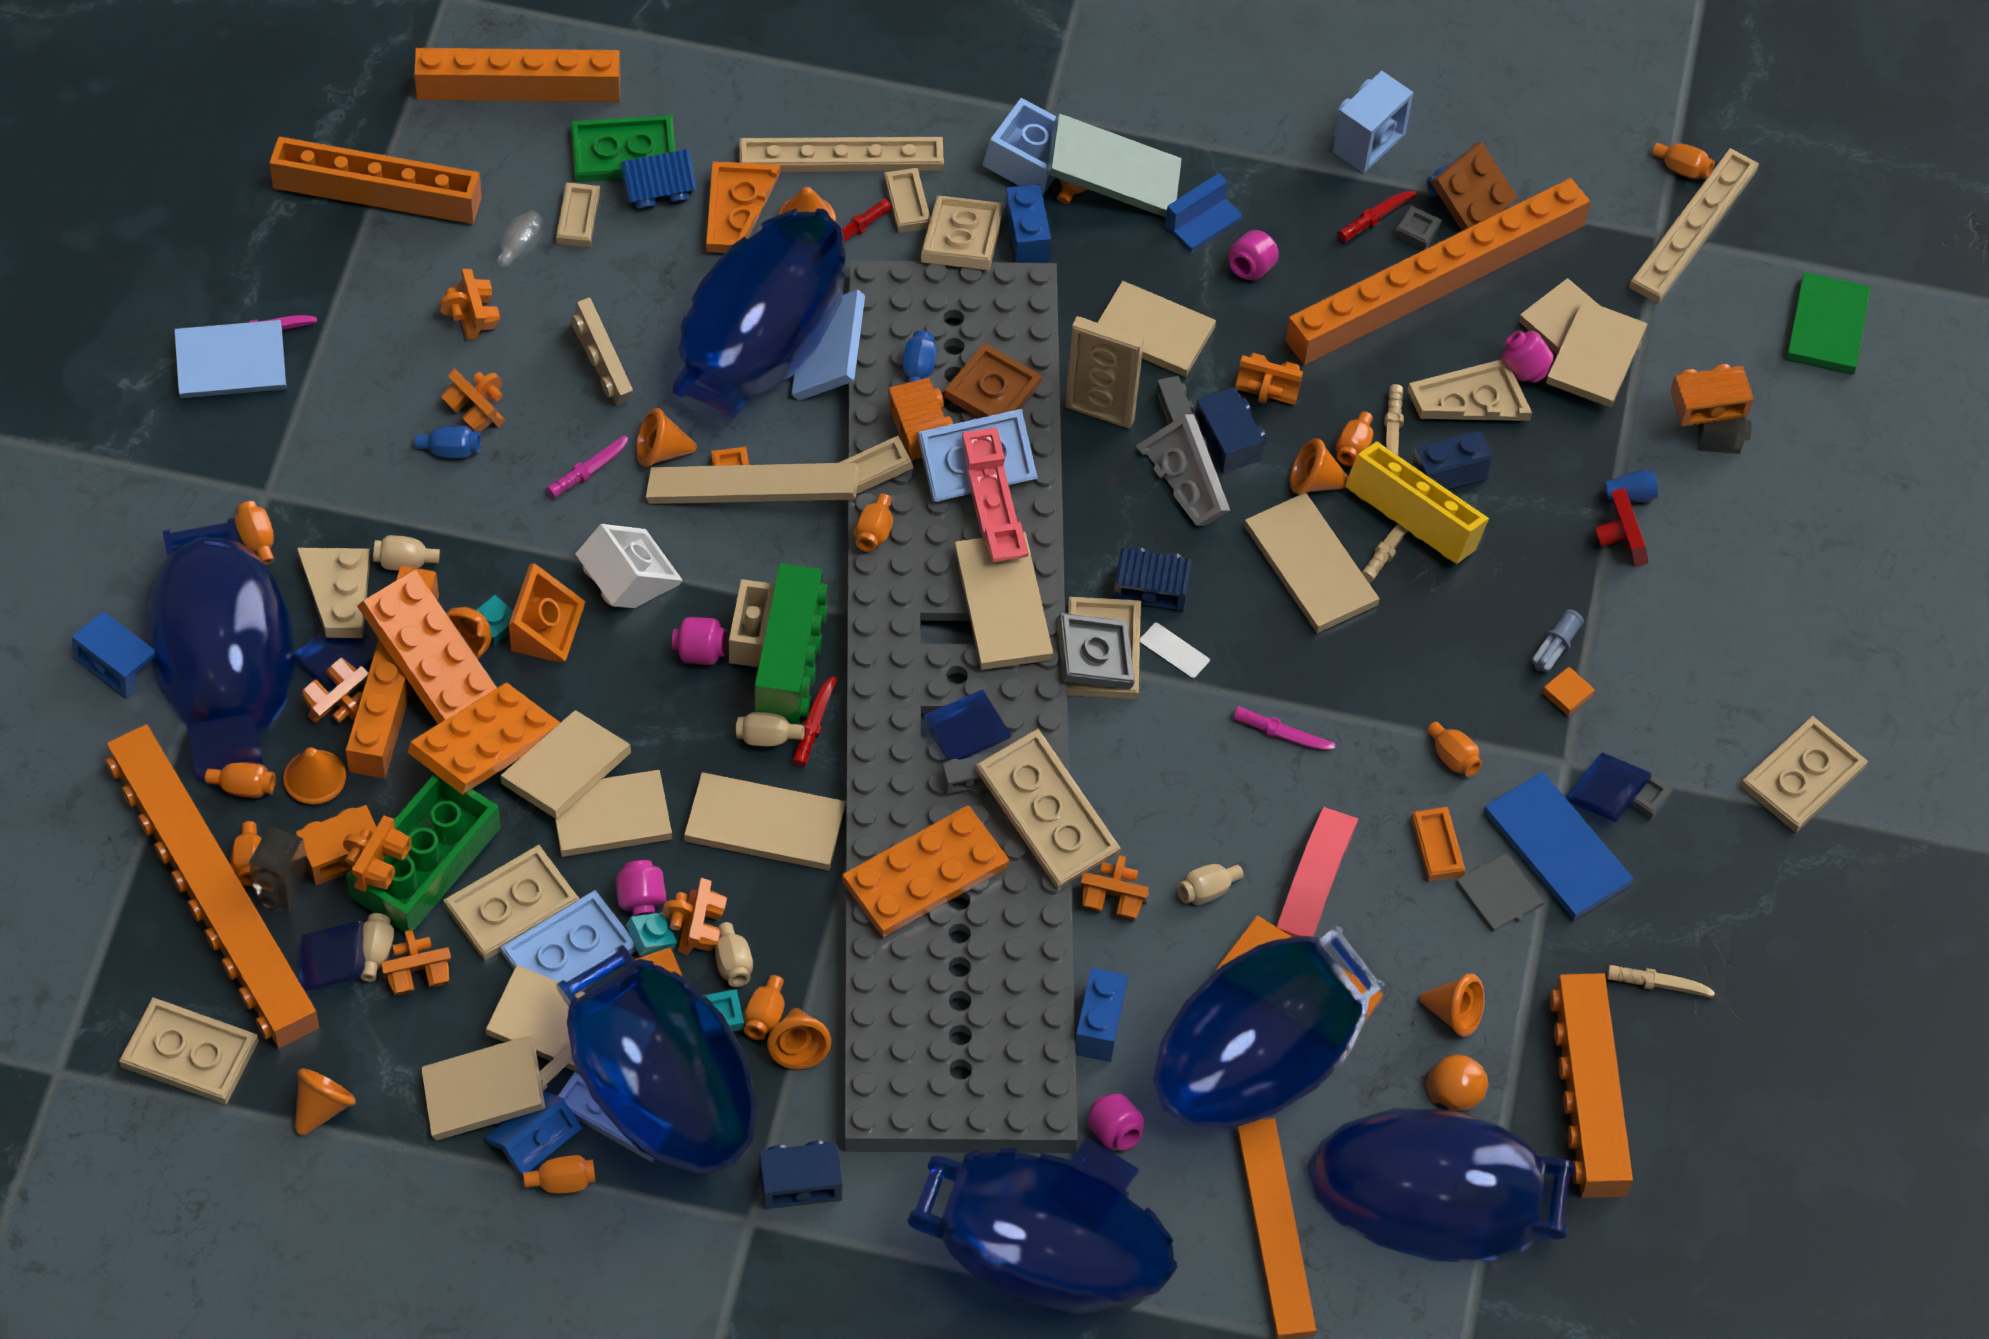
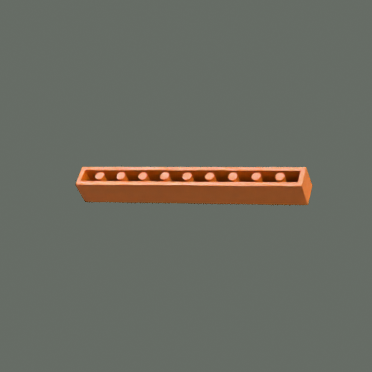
M1569 178L1290 316L1285 341L1300 361L1306 365L1585 226L1591 201L1573 179Z
M147 724L107 742L110 757L105 759L110 774L114 779L120 777L125 785L121 787L123 795L130 807L137 806L141 812L138 815V820L147 836L151 834L155 836L157 843L154 846L163 864L170 862L174 869L171 872V876L180 893L187 891L191 898L188 901V906L195 920L198 922L203 919L208 927L204 932L210 946L214 951L220 948L225 957L221 961L227 975L231 980L237 978L242 986V988L238 989L240 996L248 1010L254 1007L259 1017L256 1018V1023L265 1039L272 1037L279 1049L319 1029L317 1012L149 726Z

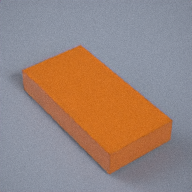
M1448 807L1412 812L1411 821L1428 882L1464 876L1466 870Z

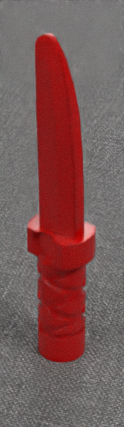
M1402 192L1383 201L1371 210L1369 208L1360 214L1359 218L1337 232L1338 238L1343 243H1346L1368 227L1370 229L1379 223L1380 218L1416 197L1417 192Z
M884 198L875 206L869 208L868 211L862 213V215L856 214L852 217L851 223L825 242L815 255L814 260L820 261L856 233H864L872 222H875L892 209L889 201Z
M834 676L822 685L814 699L807 720L802 723L805 728L804 738L799 740L798 748L792 760V763L798 767L806 766L810 756L809 753L813 747L812 744H814L815 738L820 736L822 726L819 724L837 682V678Z

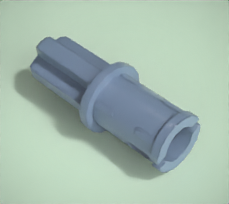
M1566 609L1554 628L1544 634L1545 641L1532 658V663L1537 671L1549 672L1561 654L1570 649V641L1584 624V619L1578 612Z

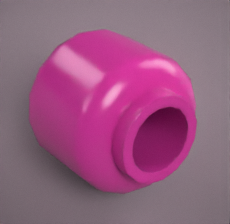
M1250 230L1232 244L1228 251V261L1231 269L1237 276L1248 281H1256L1275 266L1278 261L1279 251L1276 243L1268 234L1259 230Z
M1516 331L1506 339V347L1502 352L1501 358L1507 367L1513 371L1518 381L1535 383L1549 374L1554 355L1539 333L1535 331L1525 333Z
M686 617L681 623L680 629H674L672 648L675 651H679V656L684 663L714 665L719 657L725 656L727 631L726 628H721L718 620L713 618Z
M638 860L623 864V870L615 876L619 907L624 911L632 912L633 916L654 914L655 908L660 907L666 901L662 870L659 867L652 866V862L649 860Z
M1118 1093L1101 1096L1094 1101L1088 1114L1087 1125L1105 1148L1111 1151L1128 1150L1140 1141L1145 1120L1129 1098Z

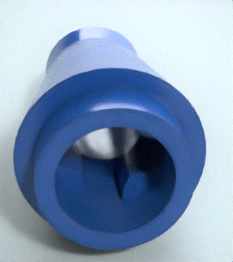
M1643 468L1616 479L1605 481L1608 502L1613 501L1612 491L1624 487L1630 502L1650 503V499L1658 498L1654 470L1646 471Z

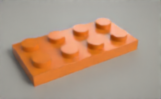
M416 569L357 605L438 724L497 689Z
M506 682L412 740L407 753L463 795L521 758L558 726L560 722Z
M967 805L842 874V882L882 938L1009 868L1010 860L971 807Z

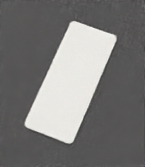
M1154 623L1140 638L1142 644L1192 678H1195L1210 661L1207 656L1158 623Z

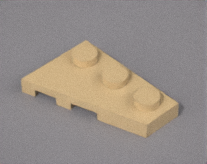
M591 298L578 301L570 325L585 349L591 364L598 372L606 396L608 398L612 397L616 406L629 402L633 389Z
M1502 359L1409 383L1408 393L1420 419L1531 420V409L1513 371L1507 367Z
M297 548L298 558L301 567L304 569L309 590L312 592L325 636L328 638H363L365 617L357 605L367 599L371 559L370 549Z

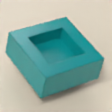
M494 595L479 607L477 611L486 617L491 629V643L495 646L510 633L509 622L513 610Z
M662 913L632 916L626 924L639 956L648 955L669 947L673 951L677 945L670 925Z
M737 989L699 996V1004L707 1036L744 1030V1020Z

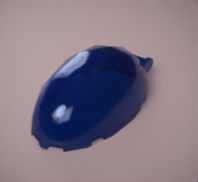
M795 208L765 220L760 224L762 227L760 231L749 239L744 236L733 244L706 274L691 298L693 304L689 312L682 319L680 328L682 337L678 349L680 358L686 366L674 381L672 390L675 395L691 397L722 410L723 414L729 418H734L749 397L758 396L788 381L815 353L842 303L846 263L843 229L830 217L825 209L817 208L815 212H798ZM698 380L718 393L696 385L695 382Z
M234 518L227 519V523L170 533V530H164L162 532L167 557L157 568L148 595L146 609L147 644L155 650V657L151 662L160 690L179 713L182 722L209 741L210 738L233 740L234 744L242 745L248 742V737L267 727L270 729L287 704L288 689L296 666L293 623L281 589L271 571L253 550L239 543Z
M1339 924L1322 938L1304 935L1278 939L1258 945L1222 965L1184 1002L1161 1040L1153 1081L1163 1110L1189 1127L1231 1129L1275 1115L1316 1090L1347 1058L1365 1023L1368 999L1387 984L1383 979L1378 980L1343 936L1341 933L1343 928ZM1330 942L1367 989L1363 994L1359 992L1326 950L1324 945Z
M624 945L615 948L616 953L571 980L558 982L556 984L557 989L569 1007L566 1022L572 1060L592 1100L616 1128L638 1150L685 1173L703 1174L732 1167L753 1141L757 1099L753 1090L747 1058L724 1015L716 1006L691 985L688 979L674 971L671 973L660 965H655L654 961L637 959L635 961ZM622 966L625 967L626 970L622 971L621 973L617 974L616 976L612 977L611 979L607 980L606 982L602 983L601 985L597 986L596 988L592 989L591 991L587 992L581 997H576V994H578L579 992L583 991L584 989L603 979L604 977L621 968Z
M1394 1107L1347 1122L1321 1141L1307 1166L1313 1190L1316 1194L1315 1198L1339 1224L1344 1227L1349 1225L1366 1234V1239L1381 1247L1427 1260L1459 1262L1460 1259H1483V1261L1499 1258L1501 1254L1523 1250L1532 1244L1534 1236L1557 1240L1567 1237V1227L1564 1225L1569 1178L1574 1174L1575 1165L1568 1160L1540 1156L1525 1140L1501 1125L1459 1111ZM1544 1174L1554 1175L1549 1221L1538 1219Z
M1000 1148L999 1152H980L978 1149L966 1153L962 1163L943 1156H932L928 1163L929 1174L916 1209L909 1213L907 1219L908 1224L913 1229L942 1239L950 1254L977 1280L1016 1301L1074 1314L1130 1310L1158 1293L1177 1270V1261L1174 1260L1172 1245L1174 1239L1150 1208L1147 1207L1143 1210L1128 1198L1130 1193L1116 1182L1068 1159L1041 1153L1040 1157L1026 1153H1016L1018 1148ZM946 1179L954 1182L943 1215L939 1217L931 1214L942 1181Z

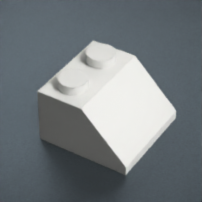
M600 524L575 553L583 564L584 572L596 582L602 591L603 599L614 607L636 608L679 586L683 581L646 529Z

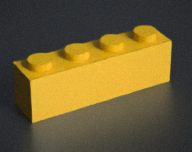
M1375 442L1357 454L1345 485L1346 488L1354 492L1360 499L1367 501L1384 513L1387 518L1394 520L1410 531L1416 538L1423 540L1439 551L1445 558L1452 560L1456 564L1476 551L1489 520L1481 512L1379 442Z

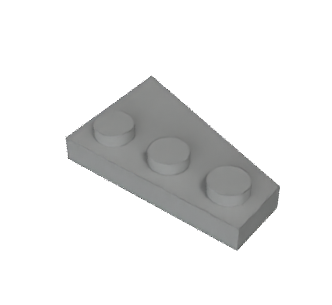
M1194 414L1183 415L1136 445L1143 455H1148L1155 464L1153 469L1158 476L1165 478L1174 489V497L1196 526H1206L1231 511Z

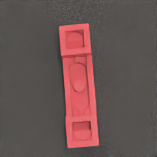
M990 428L963 432L962 443L972 499L980 530L992 562L1028 557L1029 553L1021 522H1017L1003 466L1005 457L998 429Z
M1323 807L1298 866L1277 928L1294 938L1312 943L1328 895L1357 826L1358 818Z

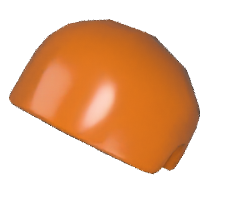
M469 607L451 608L446 613L476 658L480 659L486 653L492 639L490 625L486 617L479 611Z
M1459 1054L1442 1058L1428 1072L1425 1084L1430 1100L1434 1104H1443L1451 1112L1474 1109L1485 1098L1489 1085L1484 1068L1472 1058Z

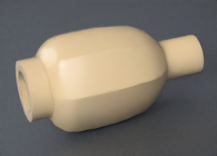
M389 535L383 538L382 541L375 540L373 562H380L381 566L385 569L400 570L401 566L418 569L424 563L439 564L440 549L425 548L418 539Z
M751 712L746 717H738L737 739H744L751 746L774 747L784 744L788 739L803 740L804 725L790 724L786 718L778 714Z
M1219 864L1206 865L1189 872L1182 882L1178 883L1177 891L1179 897L1185 904L1192 902L1197 906L1214 901L1226 894L1232 882L1243 879V870L1239 865L1226 869Z
M370 914L368 920L361 925L358 933L356 956L358 962L363 965L361 979L364 981L372 982L376 980L377 970L382 967L381 962L387 961L391 953L394 928L390 925V918L384 914Z
M725 922L718 926L720 928V938L715 946V960L721 977L727 980L730 986L741 987L750 981L753 960L747 941L742 936L735 934L731 923Z

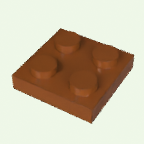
M1483 142L1475 143L1430 181L1462 231L1500 213L1518 198Z
M983 343L947 386L944 398L973 415L983 418L1022 409L1041 386L1043 376L988 344Z

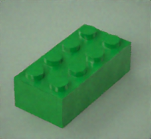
M779 563L755 683V712L781 715L790 724L800 725L801 716L808 717L811 699L809 690L810 686H814L817 666L815 659L816 655H820L822 644L821 627L826 624L828 603L826 602L829 584L822 583L823 569Z
M435 773L394 820L395 829L410 837L411 849L403 860L390 855H386L383 862L394 866L395 874L389 887L382 889L369 885L366 891L363 892L354 887L357 878L352 873V869L346 875L349 897L373 913L388 916L391 920L390 924L404 933L405 931H414L501 829L499 806L473 789L462 795Z

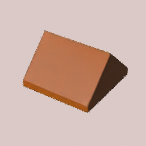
M535 563L529 565L509 622L511 652L562 663L566 661L586 601Z

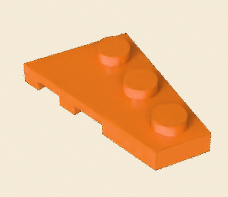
M712 162L706 242L707 252L741 254L781 173V165Z

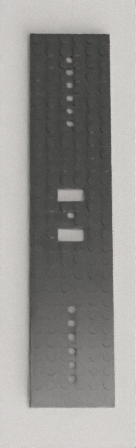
M850 260L849 292L859 290L865 295L855 378L853 382L849 383L848 458L893 437L899 436L900 438L888 406V387L908 383L909 380L903 371V355L907 340L913 338V334L916 331H926L934 335V342L938 353L933 373L929 378L933 389L939 388L942 393L944 402L942 412L944 417L950 416L953 424L978 419L979 417L965 409L954 413L945 408L947 405L952 404L951 401L944 398L945 389L950 384L945 378L949 375H957L983 343L988 344L1043 376L1041 386L1022 408L1038 479L1008 486L1017 522H1021L1023 532H1026L1053 649V660L981 670L975 644L920 643V620L970 621L954 548L956 541L983 538L972 494L933 502L923 458L921 457L911 461L913 469L856 494L855 500H848L846 872L967 805L971 807L1009 858L1010 863L1009 868L955 897L967 900L969 903L967 908L963 910L953 909L948 901L882 938L846 888L845 1152L1076 1153L1077 1100L1071 882L1057 890L988 787L947 794L942 777L943 763L951 759L961 760L973 755L992 754L995 751L1004 749L1036 729L1040 730L1069 772L1067 682H1063L1056 623L1059 614L1065 613L1057 263L992 262L990 270L922 263L921 261ZM948 318H958L963 323L959 326H950L945 323V320ZM949 346H957L963 351L960 354L952 355L947 353L945 349ZM879 494H887L892 499L888 508L893 516L890 533L886 541L874 551H862L856 546V538L853 534L856 521L868 504L876 502ZM959 673L964 675L967 680L962 684H953L949 682L947 677L951 674ZM921 713L993 714L994 738H921ZM954 931H963L970 938L968 941L959 944L953 942L949 935ZM963 964L969 968L970 972L964 977H956L951 974L949 969L953 965ZM955 998H964L970 1003V1006L964 1011H957L949 1003ZM955 1032H964L969 1035L971 1040L965 1045H956L949 1037ZM956 1066H964L970 1070L971 1075L966 1079L959 1080L952 1077L950 1071Z

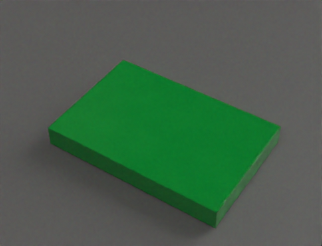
M672 115L571 121L576 183L622 180L619 169L620 162L676 151Z
M1804 272L1801 279L1786 360L1855 374L1871 286Z

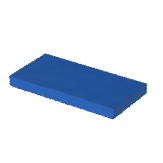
M1543 771L1485 806L1483 813L1573 920L1578 919L1632 885L1634 878Z

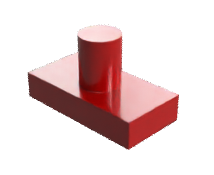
M1624 487L1612 491L1614 509L1618 520L1594 527L1599 545L1604 547L1626 540L1635 567L1647 564L1649 561L1646 545L1626 489Z

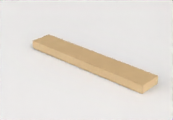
M943 137L740 138V163L781 165V172L898 171L918 168V171H943Z
M1730 148L1633 277L1629 288L1659 304L1757 172L1759 163Z
M857 463L651 467L646 499L649 504L855 500L860 469Z

